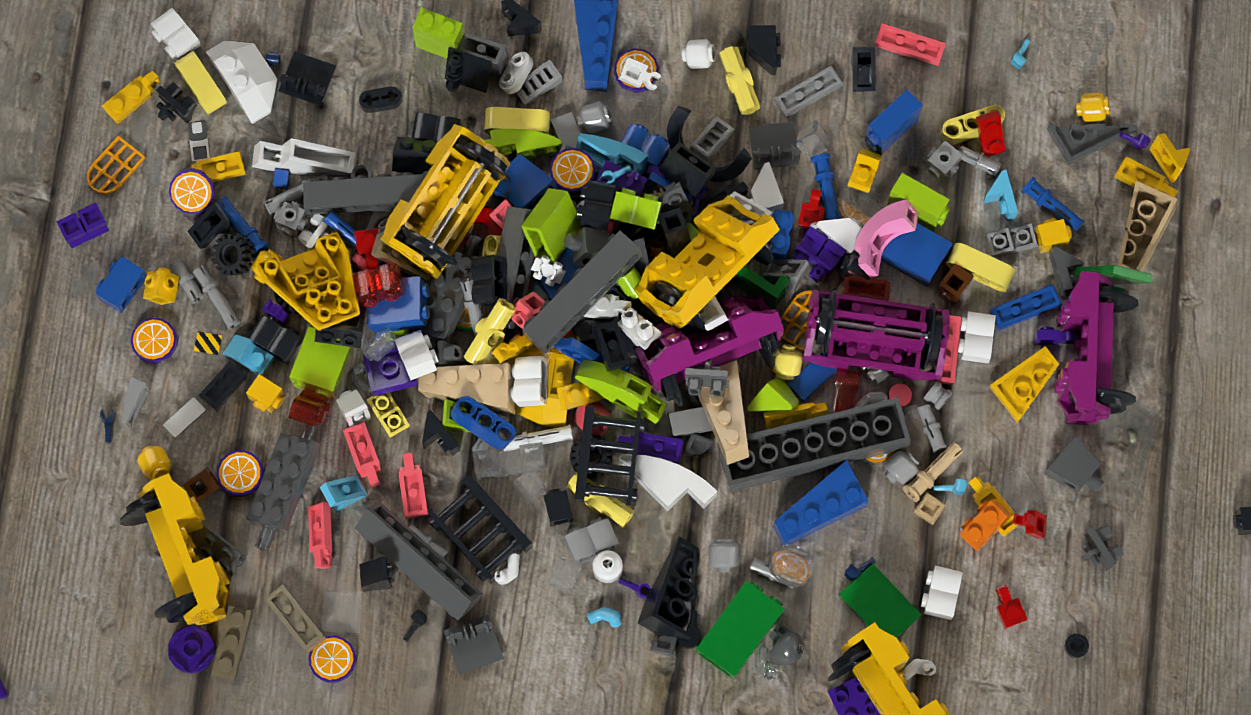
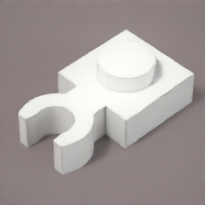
M627 57L618 79L637 88L641 86V83H644L647 89L655 90L657 86L653 85L650 79L655 78L659 80L661 75L657 72H646L648 65Z

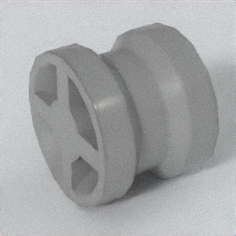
M937 381L926 394L924 400L932 402L935 408L940 410L953 392L949 389L945 390L942 384Z

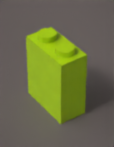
M424 8L420 9L412 27L417 48L446 59L448 48L457 49L464 35L463 23Z
M901 173L890 192L887 206L907 199L918 211V224L932 232L936 230L937 226L942 228L950 211V208H948L950 199Z
M549 188L521 227L535 257L541 258L542 255H545L551 259L550 262H556L566 248L564 247L565 237L568 234L575 236L581 227V220L577 219V211L568 191Z
M309 326L289 376L290 380L294 383L293 386L298 389L306 390L309 388L315 390V394L321 397L328 398L329 395L335 397L354 347L314 342L316 328Z

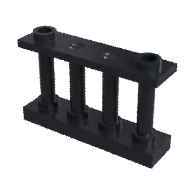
M585 406L575 501L584 502L585 497L596 495L627 499L626 507H631V502H636L638 488H633L639 432L644 433L645 419L641 418L642 412H637L636 420L599 416V413H595V407ZM598 425L635 429L634 442L596 439V436H592L593 427H598ZM595 448L632 452L631 466L593 462L594 460L589 459L590 450L595 451ZM593 471L630 476L628 490L592 486L591 483H586L587 473L592 474Z
M469 475L463 480L464 492L438 515L430 509L428 511L430 517L428 522L436 531L441 529L477 569L475 574L481 581L485 582L487 580L492 584L494 582V577L490 574L516 550L520 551L522 549L527 553L533 548V545L526 535ZM475 498L481 504L479 510L452 532L445 525L444 521L468 500ZM491 515L496 521L494 523L495 526L472 547L467 549L459 539L485 516ZM506 532L512 538L510 544L483 566L475 556L500 533L504 534Z

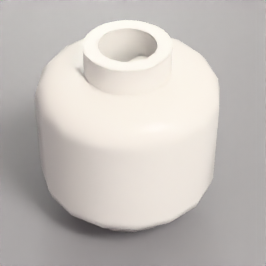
M707 39L689 40L686 48L682 49V60L687 62L688 67L691 69L709 68L712 62L716 60L715 46Z
M606 550L598 553L592 563L595 577L604 583H612L618 580L623 571L622 559L614 551Z

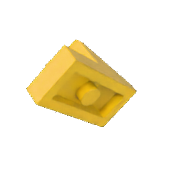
M1165 133L1158 134L1149 150L1169 181L1174 183L1185 166L1190 148L1176 150Z
M861 148L857 155L848 186L869 193L883 155Z

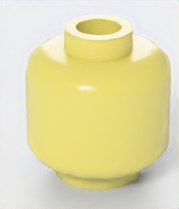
M782 345V348L779 349V355L774 358L775 365L772 371L776 373V377L792 380L794 376L799 375L802 367V353L796 351V346Z

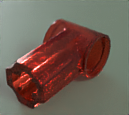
M837 369L834 387L836 393L832 413L854 407L855 394L858 392L861 372Z

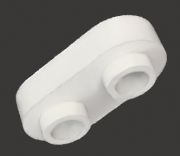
M519 52L511 58L499 81V86L506 94H514L521 89L533 67V59L526 52Z

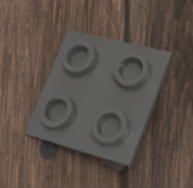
M794 122L749 126L754 169H761L768 162L771 168L799 165V151L796 145Z
M672 182V184L665 186L666 192H664L663 188H660L662 193L660 195L657 194L656 190L653 191L655 196L658 197V202H662L659 214L680 208L684 220L695 215V211L687 199L680 182ZM659 218L656 226L657 232L661 231L659 226Z
M206 524L203 525L197 549L204 557L208 558L211 556L214 562L219 561L223 570L234 576L237 566L241 567L245 562V559L242 558L243 555Z
M488 615L444 630L459 675L504 659Z

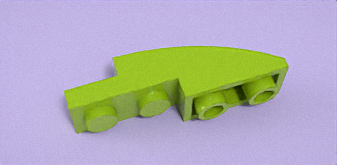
M527 129L490 130L491 139L484 140L486 144L488 143L497 148L498 153H501L503 156L516 151L517 156L521 154L527 160L544 154L545 156H554L560 152L562 147L561 139Z
M583 360L574 377L613 403L616 399H619L635 411L642 412L641 415L655 424L661 419L667 405L666 402L650 392L653 386L621 369L607 371L603 363Z

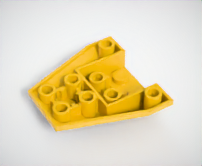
M338 232L318 238L314 249L280 261L277 255H273L255 262V266L265 283L318 331L360 314L348 249Z
M533 346L511 360L507 359L502 362L509 363L512 366L515 364L517 357L543 356L547 359L548 396L546 405L519 407L515 403V413L544 427L559 428L566 426L568 410L561 411L557 387L571 384L575 360L555 349V347L545 355L536 346ZM496 347L491 349L482 365L500 364L492 354Z

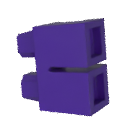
M97 203L77 211L80 218H78L76 213H73L56 221L71 248L109 231Z
M811 226L801 243L796 247L793 260H807L809 265L814 267L809 273V277L816 283H819L825 276L829 277L843 256L846 255L847 250L831 239L827 242L828 237Z

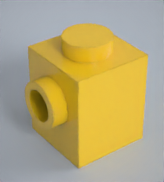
M1048 219L1043 224L1037 225L1035 229L1040 253L1051 251L1052 247H1067L1072 238L1070 227L1065 225L1064 219Z
M260 374L246 392L248 398L253 401L252 405L262 412L266 409L272 413L275 408L278 409L285 399L282 388Z

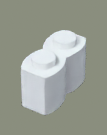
M173 8L151 23L153 31H151L152 35L158 42L163 41L167 45L164 49L172 59L176 57L179 60L201 46L198 38Z
M968 311L966 318L962 317L960 331H964V339H959L958 353H962L961 360L989 364L996 315Z
M421 330L395 339L397 349L410 380L437 370L435 363L438 362L434 349L429 351L432 345L428 335L423 336Z
M543 356L517 357L515 364L511 368L512 376L515 378L514 387H511L510 391L512 400L519 407L546 405L548 396V360Z
M935 566L933 571H928L926 584L930 585L928 594H923L921 607L925 608L924 614L952 620L963 572Z

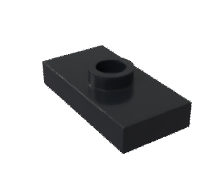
M229 361L199 394V397L215 411H218L248 377Z

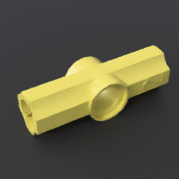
M731 46L719 52V56L726 72L729 90L732 94L734 93L741 114H752L760 109V105L753 89L754 84L748 68H745L738 47Z
M499 298L489 316L481 319L476 324L475 332L477 335L464 355L468 362L473 365H482L491 349L503 342L505 338L503 329L516 309L512 303Z
M578 471L573 475L568 485L566 486V489L571 491L574 495L576 491ZM587 478L586 483H591L592 486L605 487L601 484L597 485L596 483ZM590 495L584 499L585 504L599 515H605L622 528L627 525L635 513L632 508L626 507L623 502L614 497Z

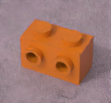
M996 499L990 502L984 501L977 509L979 514L974 519L970 517L961 526L963 531L959 535L976 551L981 550L1013 516Z

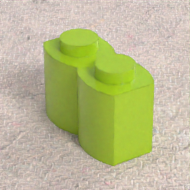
M622 188V192L616 191L610 219L656 230L662 202H658L657 196L645 194L644 198L635 196L636 191Z

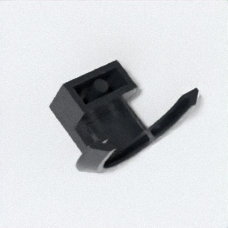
M677 106L667 126V139L671 151L658 171L668 180L675 183L680 182L683 190L694 197L701 192L709 181L723 182L738 177L752 160L749 152L743 148L731 164L724 167L712 166L685 147L682 131L691 110Z

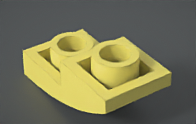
M390 393L371 396L367 399L368 404L390 438L410 427Z

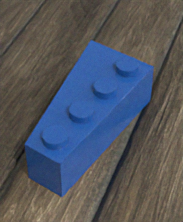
M574 0L585 90L607 92L618 0Z
M846 460L774 521L773 528L783 547L867 506L868 499L848 461Z

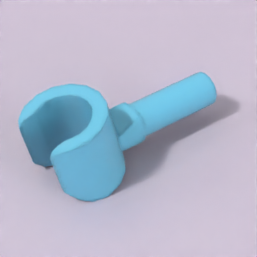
M1025 39L1020 50L1014 54L1011 60V64L1017 69H1020L1027 61L1022 55L1030 43L1028 39Z
M628 165L615 172L605 171L599 181L607 179L608 182L606 184H613L616 178L631 171V168Z
M955 479L954 486L934 485V491H952L955 494L962 495L966 492L967 481Z

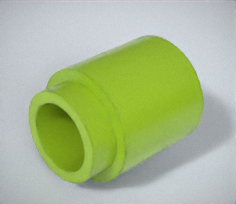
M633 265L617 283L626 296H630L632 300L639 298L634 289L638 286L642 277Z

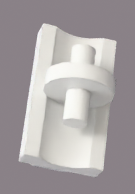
M313 215L310 222L317 228L314 234L304 229L298 236L299 241L306 247L307 251L315 248L318 238L336 232L323 222L327 215Z
M629 308L622 313V319L617 322L620 331L627 335L634 345L640 346L644 350L654 340L662 336L661 331L654 327L651 322L641 317L633 308Z

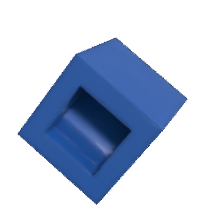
M275 168L273 186L287 189L290 179L289 171Z

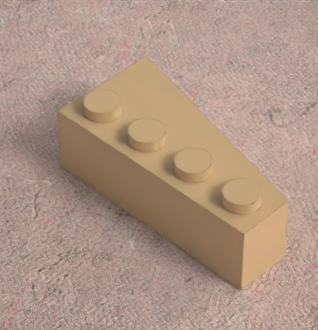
M1135 181L1118 266L1144 272L1176 210L1177 198Z
M737 360L720 366V370L728 371L729 388H725L722 397L710 395V387H702L701 394L698 395L727 465L749 457Z
M509 363L436 367V371L419 377L418 391L427 398L457 402L461 397L469 396L489 410L515 415V402L512 400L510 393L511 387H514L515 378L512 376V366Z

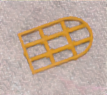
M117 136L90 166L87 172L88 184L93 191L99 194L107 195L113 193L123 185L146 157L120 136ZM120 140L124 145L114 155L109 150ZM126 147H129L133 152L123 162L119 159V155ZM106 154L110 155V160L102 169L97 166ZM138 154L141 159L133 168H130L128 162ZM116 160L120 163V167L110 176L106 173V169ZM125 167L129 172L120 182L116 181V176ZM95 168L98 170V174L90 181V173ZM103 174L107 177V181L98 190L92 185ZM111 181L117 185L111 190L103 191Z
M812 291L799 293L791 300L790 305L780 318L781 322L783 319L789 322L781 339L790 345L796 346L802 352L804 345L800 347L796 342L802 333H806L808 319L802 326L795 323L802 311L804 312L805 310L809 313V309L805 306L810 300ZM809 294L804 303L800 304L796 301L800 296ZM793 304L800 307L794 318L789 319L786 317ZM795 326L800 331L795 339L791 341L785 336L791 327Z

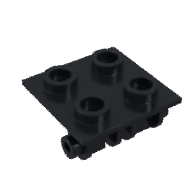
M449 47L444 78L447 80L446 88L448 91L454 92L460 85L487 93L492 61Z
M294 52L286 73L280 77L281 86L278 92L321 106L336 65Z

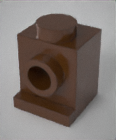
M954 264L939 284L938 291H940V297L947 302L953 300L957 303L971 284L974 276L957 264ZM950 285H956L957 290L951 288Z
M207 466L186 481L183 487L190 497L194 496L196 502L199 503L219 489L220 484ZM197 482H203L205 488L202 490L198 489L196 486Z

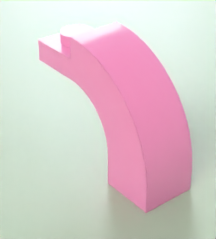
M907 199L890 204L878 211L864 225L856 239L854 249L860 254L858 265L870 278L878 276L881 256L887 244L901 234L916 231L918 211Z

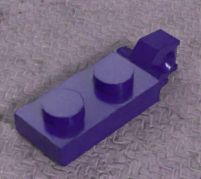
M639 432L637 455H647L679 464L683 440ZM631 433V437L619 435L618 441L633 443L634 433Z

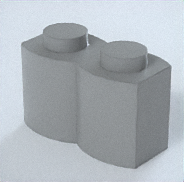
M602 517L596 518L589 522L588 527L582 529L580 526L568 530V534L565 535V542L575 565L595 558L602 551H613L619 548V542L608 518L604 520Z

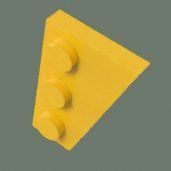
M1045 346L996 380L989 388L1016 423H1018L1055 372L1059 363Z

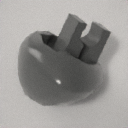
M784 625L778 631L774 629L769 636L776 643L770 651V659L773 664L781 666L792 665L801 658L804 651V640L800 634L789 632Z

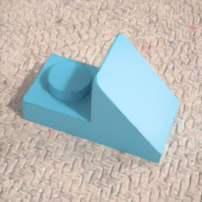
M1003 170L987 193L983 203L1001 200L999 201V209L1001 214H1005L1006 221L1015 219L1018 210L1007 170Z
M236 334L223 352V355L261 376L265 374L274 360L273 355L254 345L251 339Z
M357 475L325 482L320 486L329 506L333 507L335 511H340L368 495Z

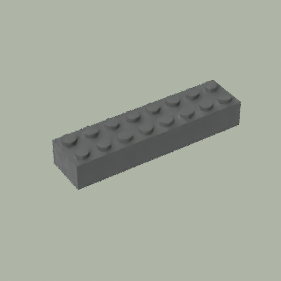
M897 397L747 434L749 457L728 465L718 442L717 446L728 490L733 492L838 466L846 460L848 463L907 449L910 448L911 439L900 400Z

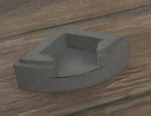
M692 433L683 455L689 457L702 455L711 448L714 441Z
M660 636L653 642L650 652L673 657L677 638Z

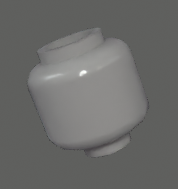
M597 101L583 105L580 115H577V120L580 128H585L591 134L606 130L609 127V122H612V115L607 104L604 105L602 102Z
M898 450L885 462V468L887 469L885 475L893 484L897 481L903 485L907 484L918 473L917 465L919 462L909 451L903 452Z
M732 538L714 539V543L708 547L709 565L717 568L720 573L732 572V567L739 565V545L733 542Z

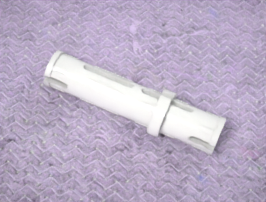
M568 425L533 433L522 432V435L515 436L513 441L504 449V452L523 448L530 450V447L573 440L571 426Z

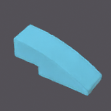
M582 133L578 135L576 149H581L588 153L594 164L600 168L608 160L623 168L629 165L631 171H635L640 175L645 173L648 154L609 138Z

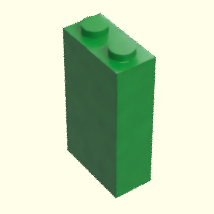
M746 581L696 648L698 655L732 680L740 673L785 609L782 607L783 603L774 596L769 598L763 593L764 589L755 582L750 584Z

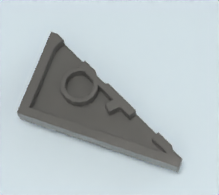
M1055 124L1048 126L1047 130L1065 161L1070 165L1122 139L1119 137L1121 132L1130 135L1136 132L1138 127L1137 125L1119 124V126H1105V124L1055 126Z

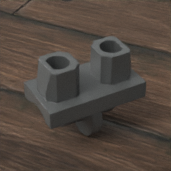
M443 340L438 341L439 352L436 354L438 362L435 364H438L440 367L473 365L464 358L467 349Z
M712 359L706 360L705 365H697L696 369L686 368L685 370L689 395L698 396L701 394L702 387H710V395L722 397L725 388H729L728 371L720 370V366H712Z
M1107 526L1097 529L1093 527L1084 535L1088 543L1082 546L1086 552L1081 557L1083 561L1090 559L1094 566L1101 562L1106 571H1108L1124 555L1118 545L1107 549L1103 543L1112 537Z

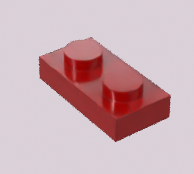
M996 110L976 117L981 153H984L986 157L1005 152L999 112Z

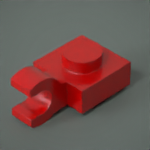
M812 189L809 204L802 203L798 227L809 229L811 223L822 221L824 207L818 206L821 195L820 190Z
M378 228L354 232L357 254L365 255L366 268L368 270L378 267L377 258L371 255L376 236L379 234Z
M1028 510L1027 513H1024V516L1014 514L1013 524L1025 526V533L1034 538H1045L1047 515L1036 510Z
M1007 585L998 587L995 591L1002 605L997 606L996 610L1004 629L1027 621V616L1019 598L1011 599Z

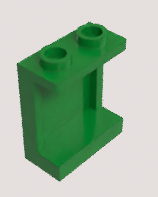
M744 266L729 282L752 297L760 295L769 308L776 309L787 293L790 279L781 275L776 284L773 285Z

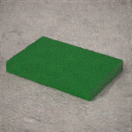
M1118 265L1078 267L1075 271V276L1078 277L1080 272L1101 273L1108 277L1114 285L1152 283L1153 278L1151 273Z
M874 564L867 568L838 595L867 627L876 623L881 630L896 638L921 617L917 609Z

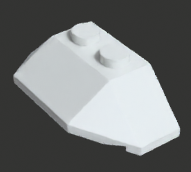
M223 41L205 52L252 124L272 112L278 79L254 43Z

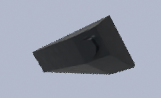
M680 536L676 538L643 605L638 624L658 635L682 639L691 638L697 620V610H695V598L697 597L695 576L698 574V547Z

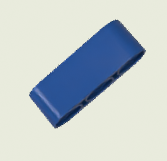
M469 396L461 397L450 411L451 417L456 423L495 449H505L516 436V430L509 422ZM460 407H464L468 413L462 412ZM479 420L486 422L487 426H483ZM499 433L504 434L505 437H506V440H505V439H502V438L500 437Z

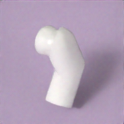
M513 553L510 555L507 567L495 572L494 579L501 585L508 584L518 576L519 554Z
M914 659L900 672L905 680L908 681L915 674L932 676L936 672V666L929 660Z

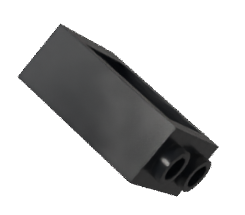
M356 292L360 310L357 327L335 324L319 331L316 329L314 342L361 348L367 314V293Z

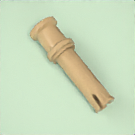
M952 442L924 471H918L916 478L909 485L902 487L905 494L914 502H918L920 496L928 488L931 489L934 486V481L963 453L962 448L957 443Z

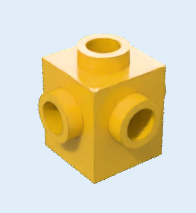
M157 268L156 271L147 272L144 281L143 299L160 305L174 303L179 289V276L172 274L171 270L167 268Z

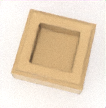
M927 492L913 513L934 525L945 509L946 504Z

